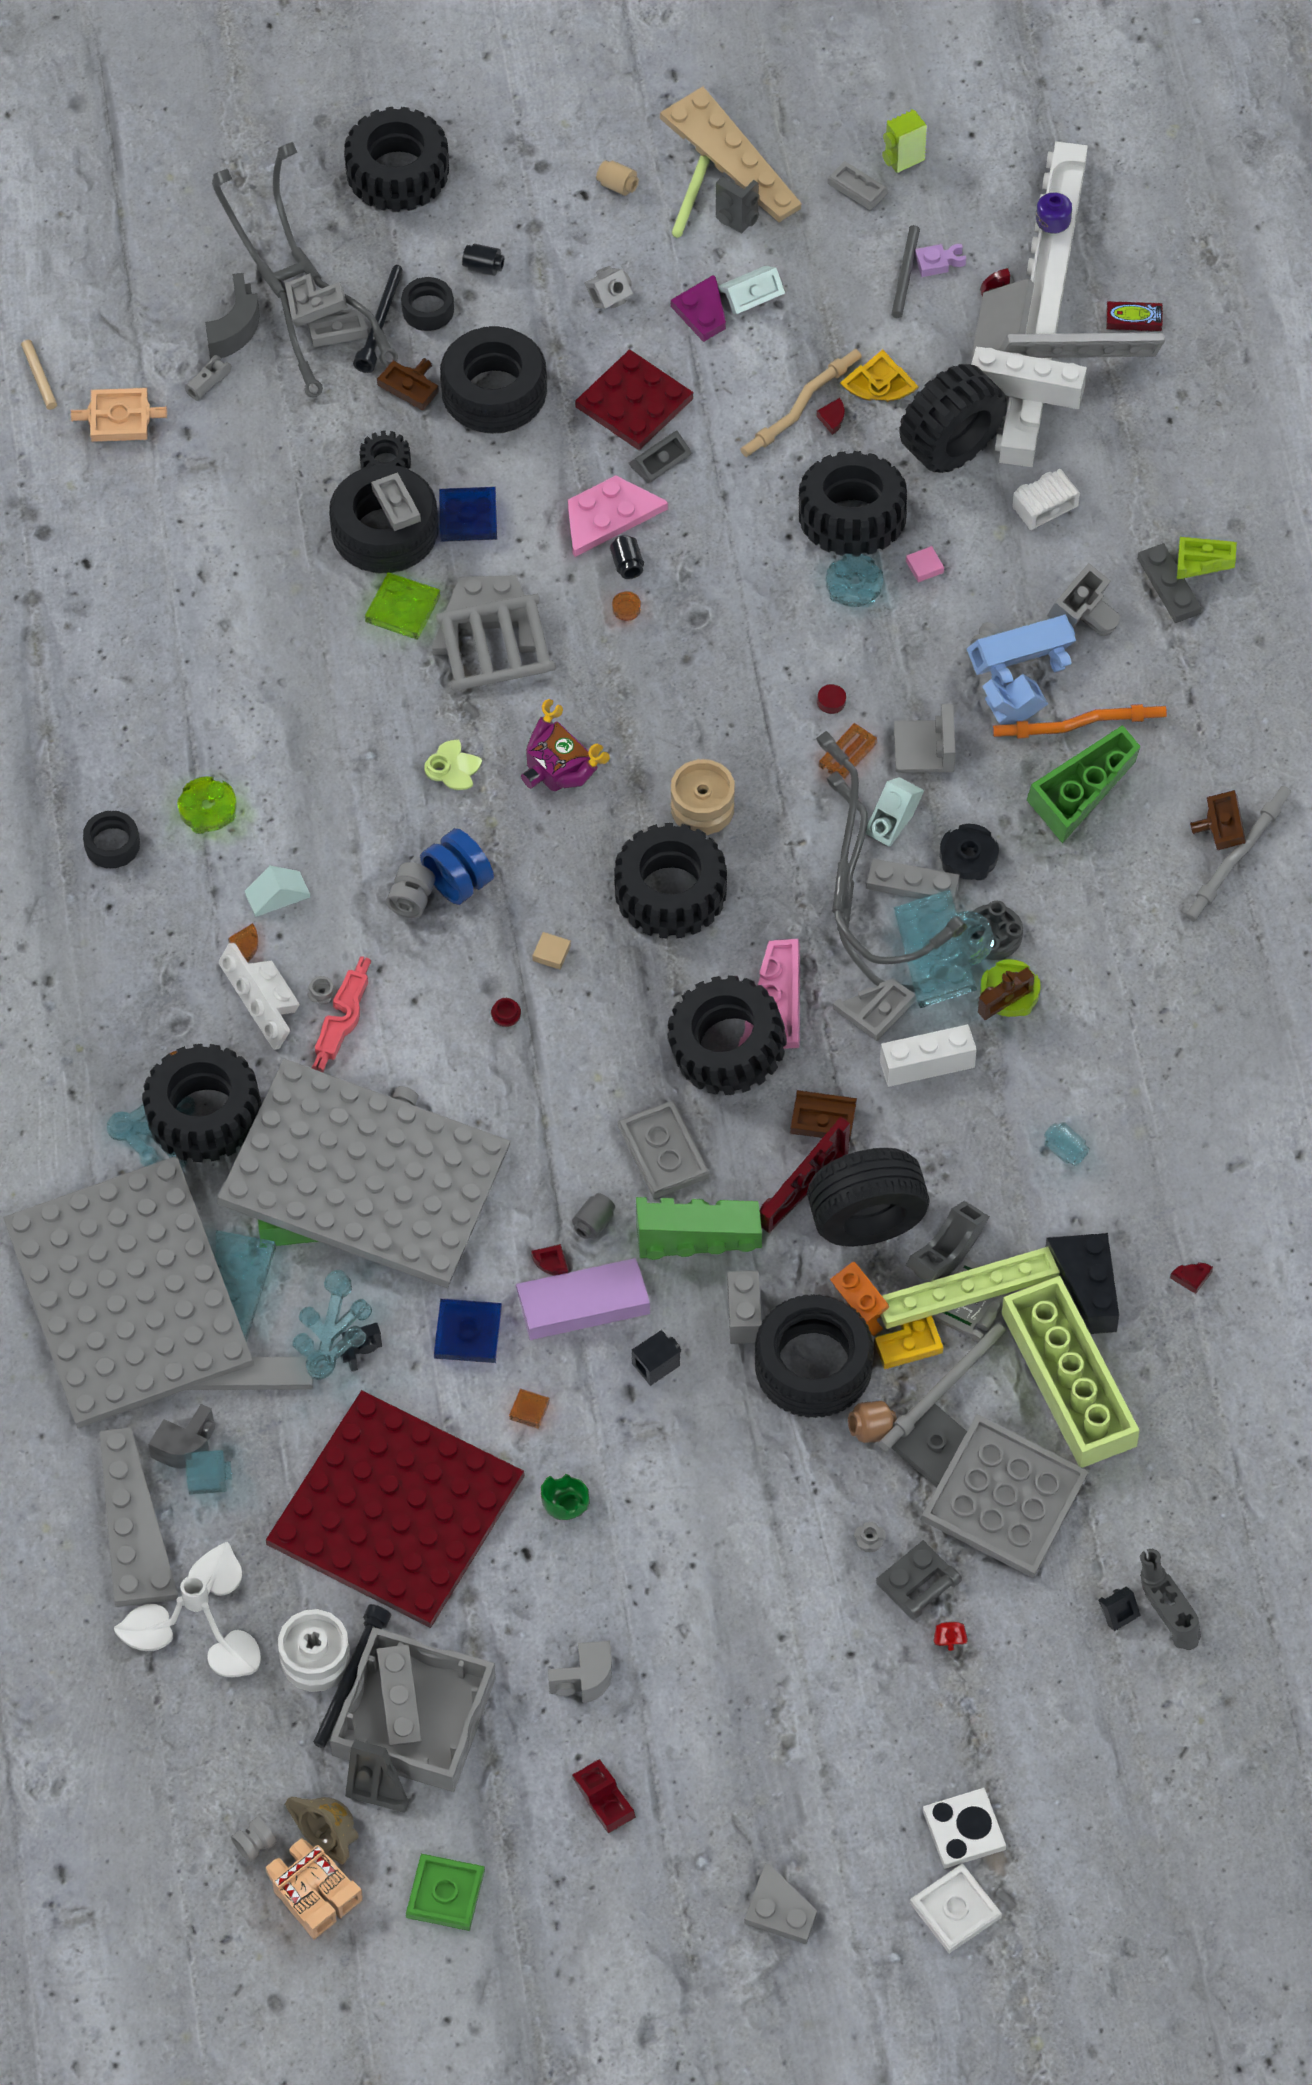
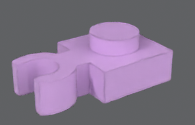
M942 244L915 249V258L921 277L947 273L949 265L953 267L965 266L966 256H955L962 254V244L952 245L948 250H944Z

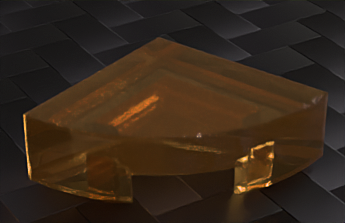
M253 923L228 938L229 943L237 945L247 962L254 957L258 949V934Z

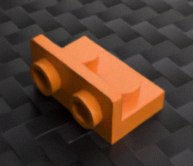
M852 1262L833 1276L830 1281L851 1308L856 1309V1312L860 1313L861 1318H864L866 1324H868L872 1336H875L883 1330L877 1319L889 1308V1305L857 1263Z

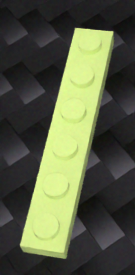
M1045 1247L882 1295L889 1308L880 1316L885 1328L888 1329L1058 1277L1060 1271L1049 1247Z

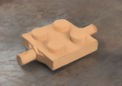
M147 388L91 390V402L88 409H71L72 422L88 421L91 442L147 440L150 418H167V406L150 407Z

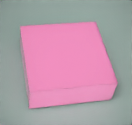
M932 546L906 555V563L918 583L944 573V566Z

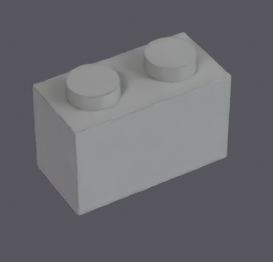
M759 1271L728 1272L727 1291L730 1344L755 1343L758 1329L762 1325Z

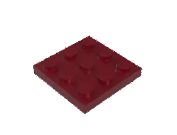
M629 349L575 400V407L640 451L693 400V391Z

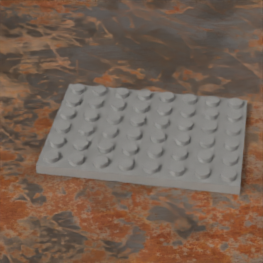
M283 1058L218 1196L217 1204L448 1289L509 1149L510 1140Z
M176 1156L3 1217L77 1429L190 1389L193 1385L254 1365Z

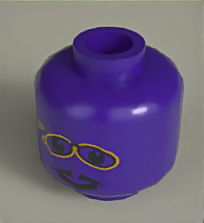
M1057 192L1043 195L1037 203V225L1044 232L1051 234L1065 231L1072 219V203L1070 199L1064 194Z

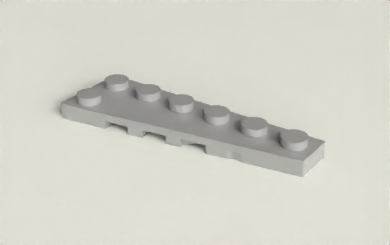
M131 1427L100 1431L115 1607L176 1600L178 1598L176 1585Z

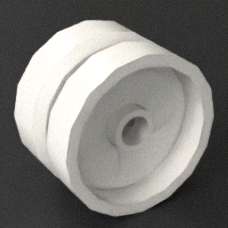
M314 1609L304 1610L291 1616L282 1626L278 1636V1649L281 1668L287 1680L297 1688L309 1692L325 1691L336 1686L342 1680L350 1662L348 1634L343 1623L332 1613Z

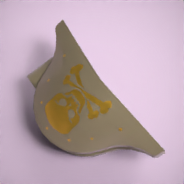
M329 1797L316 1799L288 1798L285 1806L301 1833L312 1846L319 1845L330 1858L342 1865L346 1863L349 1858L348 1846L359 1837L358 1832L353 1829L354 1821L349 1809L340 1801Z

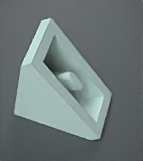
M271 865L245 890L246 898L255 917L310 898L309 890L300 871Z

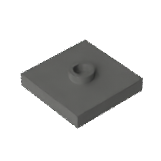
M934 1404L914 1424L915 1428L905 1438L901 1437L892 1446V1449L937 1488L967 1431Z

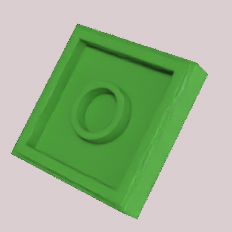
M421 1853L406 1910V1918L470 1931L485 1873V1866Z

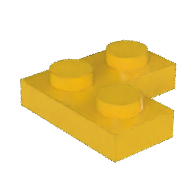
M932 1316L900 1325L902 1330L875 1337L874 1342L884 1370L942 1354L944 1349Z

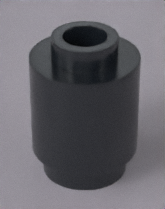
M474 243L473 245H466L462 257V266L468 267L469 271L495 276L498 271H502L505 256L501 255L499 248Z
M628 535L617 537L610 545V551L617 572L624 579H633L643 573L644 561L637 539Z

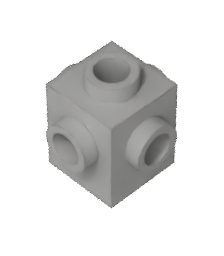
M607 266L598 270L596 277L584 282L595 308L605 309L609 306L616 308L626 303L625 298L633 295L630 288L632 286L631 279L623 269Z

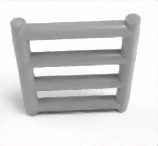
M538 594L485 603L435 615V619L438 624H441L454 678L451 681L453 691L556 670L554 661H550L537 607L540 600ZM526 607L538 663L522 666L509 610ZM498 613L510 664L509 669L493 671L481 616ZM470 619L482 674L465 677L453 622Z

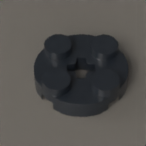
M970 823L959 825V829H955L950 832L951 830L946 832L940 843L939 854L943 870L948 873L958 874L961 879L980 881L987 878L988 873L995 868L999 855V845L997 840L995 842V839L991 836V832L983 826ZM968 847H971L975 855L967 856L962 851H966Z

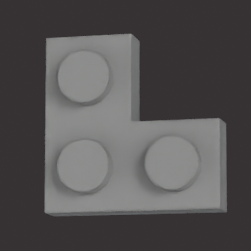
M309 273L285 283L291 317L296 328L347 308L344 289L340 282L316 291L315 281Z

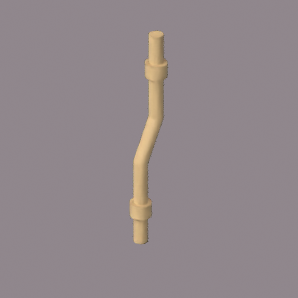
M854 349L842 359L837 358L828 365V369L803 387L790 413L769 428L764 427L757 432L753 440L741 447V453L748 457L759 448H765L774 442V437L798 421L812 394L833 378H839L845 374L848 367L861 359V353Z

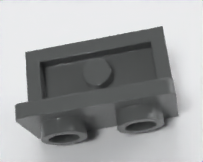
M722 176L716 182V218L723 225L730 226L741 234L749 226H753L759 218V183L753 180L743 189Z

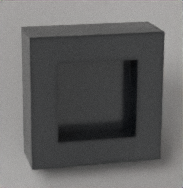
M1127 1586L1121 1590H1113L1114 1594L1106 1599L1101 1597L1098 1600L1107 1624L1113 1631L1141 1616L1134 1592Z

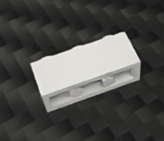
M967 1024L881 1043L880 1064L887 1086L890 1087L975 1068L977 1049Z

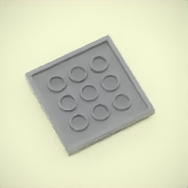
M976 1414L920 1520L1034 1578L1089 1471Z

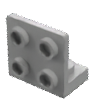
M942 704L941 716H935V720L894 722L895 768L897 773L954 772L955 731L953 704Z

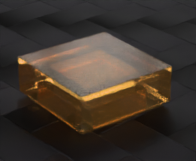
M520 1388L509 1414V1419L539 1429L549 1406L550 1398Z

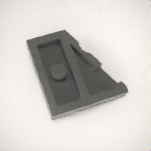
M354 1740L350 1752L345 1797L405 1813L409 1800L387 1749Z

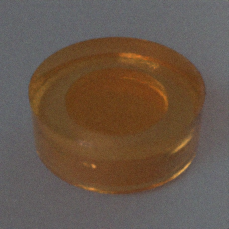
M629 591L618 593L612 601L613 614L618 619L624 621L635 619L641 612L640 598L635 593Z

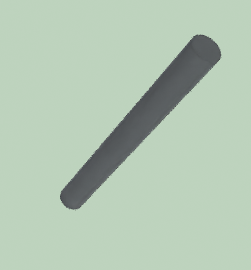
M911 225L908 231L891 313L894 318H901L903 315L920 228L916 225Z

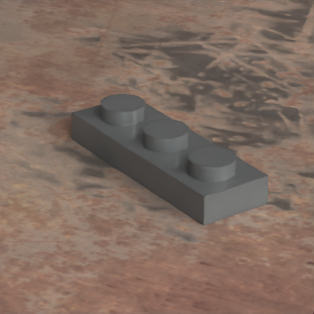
M1162 543L1138 552V561L1174 623L1200 615L1202 607L1185 578L1177 579V565L1165 544Z

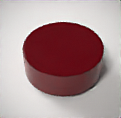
M825 685L818 692L817 705L825 713H838L846 705V692L838 685Z

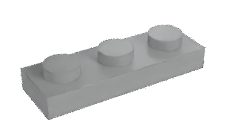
M872 859L866 889L954 905L959 875Z
M409 1644L377 1649L389 1745L422 1742Z

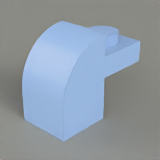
M1024 674L1020 675L1006 687L992 679L982 686L987 694L985 700L988 706L991 708L998 723L1003 725L1014 724L1016 721L1028 719L1048 705L1038 684Z

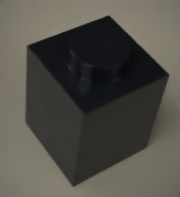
M662 1330L631 1350L632 1365L650 1386L680 1366L681 1348L673 1337L668 1338Z

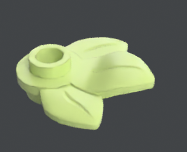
M451 740L441 744L437 753L427 759L424 770L426 776L433 781H442L447 787L454 790H466L473 787V781L470 776L478 771L482 764V759L475 755L461 753L460 740Z

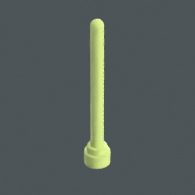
M700 155L672 229V235L675 238H679L683 234L709 165L710 159L706 155Z

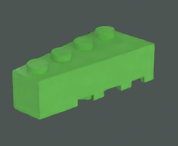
M1122 725L1031 784L1027 801L1063 844L1134 765L1141 746Z
M636 1197V1228L640 1258L657 1260L664 1256L678 1255L680 1257H689L697 1253L721 1254L732 1250L749 1252L756 1248H762V1228L758 1201L719 1200L716 1202V1205H709L703 1199H692L688 1204H674V1198H661L660 1203H647V1197Z

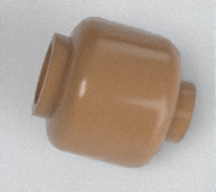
M884 1401L861 1402L849 1413V1431L860 1442H879L893 1428V1423L897 1420L895 1412L890 1410Z

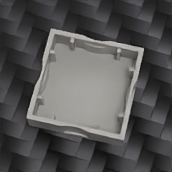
M373 1627L358 1665L354 1687L343 1704L330 1739L332 1756L349 1761L354 1740L381 1746L387 1749L398 1776L455 1792L496 1679L495 1663L453 1650L432 1648L416 1639ZM409 1644L422 1742L390 1746L377 1649Z

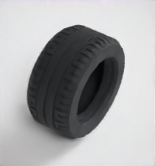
M811 1294L797 1296L782 1302L775 1309H772L770 1314H767L757 1332L755 1341V1372L760 1388L767 1394L768 1399H771V1402L777 1404L780 1409L783 1408L786 1412L790 1411L793 1415L817 1418L818 1416H831L833 1413L838 1414L840 1411L846 1410V1407H851L863 1395L871 1379L874 1346L869 1326L864 1318H861L860 1313L856 1312V1309L851 1308L848 1303H844V1301L837 1300L834 1297ZM818 1333L830 1336L839 1342L847 1353L848 1359L838 1372L829 1377L810 1379L798 1376L789 1370L780 1358V1353L790 1340L802 1334Z

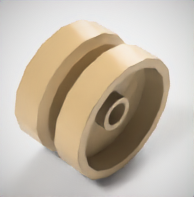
M707 759L693 760L677 769L671 779V814L675 823L680 827L681 824L689 825L691 830L696 831V829L705 832L706 835L719 832L725 828L734 815L735 781L731 772L722 764Z

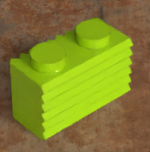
M911 109L910 112L906 111V114H901V116L892 118V120H887L886 133L883 134L886 147L885 151L882 152L885 163L888 166H892L896 173L926 160L927 125L915 110Z

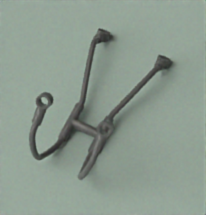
M291 142L278 148L279 151L277 152L273 171V195L288 244L292 250L291 254L298 263L273 273L266 262H263L221 190L220 185L232 180L229 170L224 169L213 174L212 185L232 225L257 264V270L276 296L281 298L290 341L299 362V370L306 384L304 391L307 396L314 398L322 393L323 387L315 379L308 361H305L301 352L291 317L287 292L280 282L305 272L306 275L311 274L318 287L325 288L330 285L321 280V275L301 248L297 247L281 199L280 170L282 160L297 153L294 143ZM345 294L346 303L356 308L370 321L374 330V338L381 352L380 362L385 366H389L391 363L385 360L386 352L391 353L393 360L397 361L398 354L394 349H391L384 335L385 333L383 329H380L375 316L361 303ZM310 384H315L318 387L316 394L310 392Z
M825 731L816 738L818 744L840 765H844L851 775V788L837 771L826 778L829 785L849 803L841 859L838 862L832 912L835 916L840 939L847 953L868 979L878 986L884 980L878 978L867 967L854 948L868 961L876 964L905 963L919 959L933 949H938L952 937L960 936L966 930L967 925L959 916H956L946 924L941 932L930 939V943L922 949L910 954L894 957H880L871 954L849 931L854 889L852 878L866 835L868 813L865 806L858 800L859 778L857 769L849 761V757L836 744L833 737ZM857 808L861 816L860 828L850 862L848 863L849 847ZM963 949L954 956L953 961L937 972V976L929 982L903 986L911 992L929 990L941 981L945 982L959 970L968 968L973 963L974 958L966 949Z

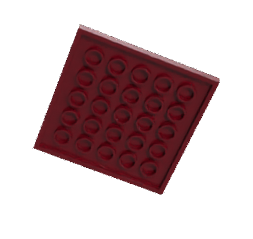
M361 1390L266 1538V1545L431 1628L525 1477L524 1470Z

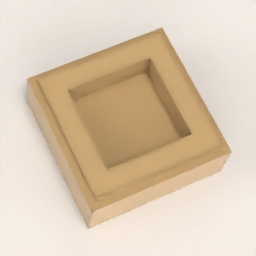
M543 932L532 955L533 961L561 970L571 947V940Z

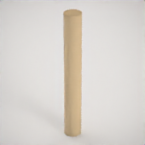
M24 340L21 343L22 349L46 408L52 410L57 407V402L32 341Z

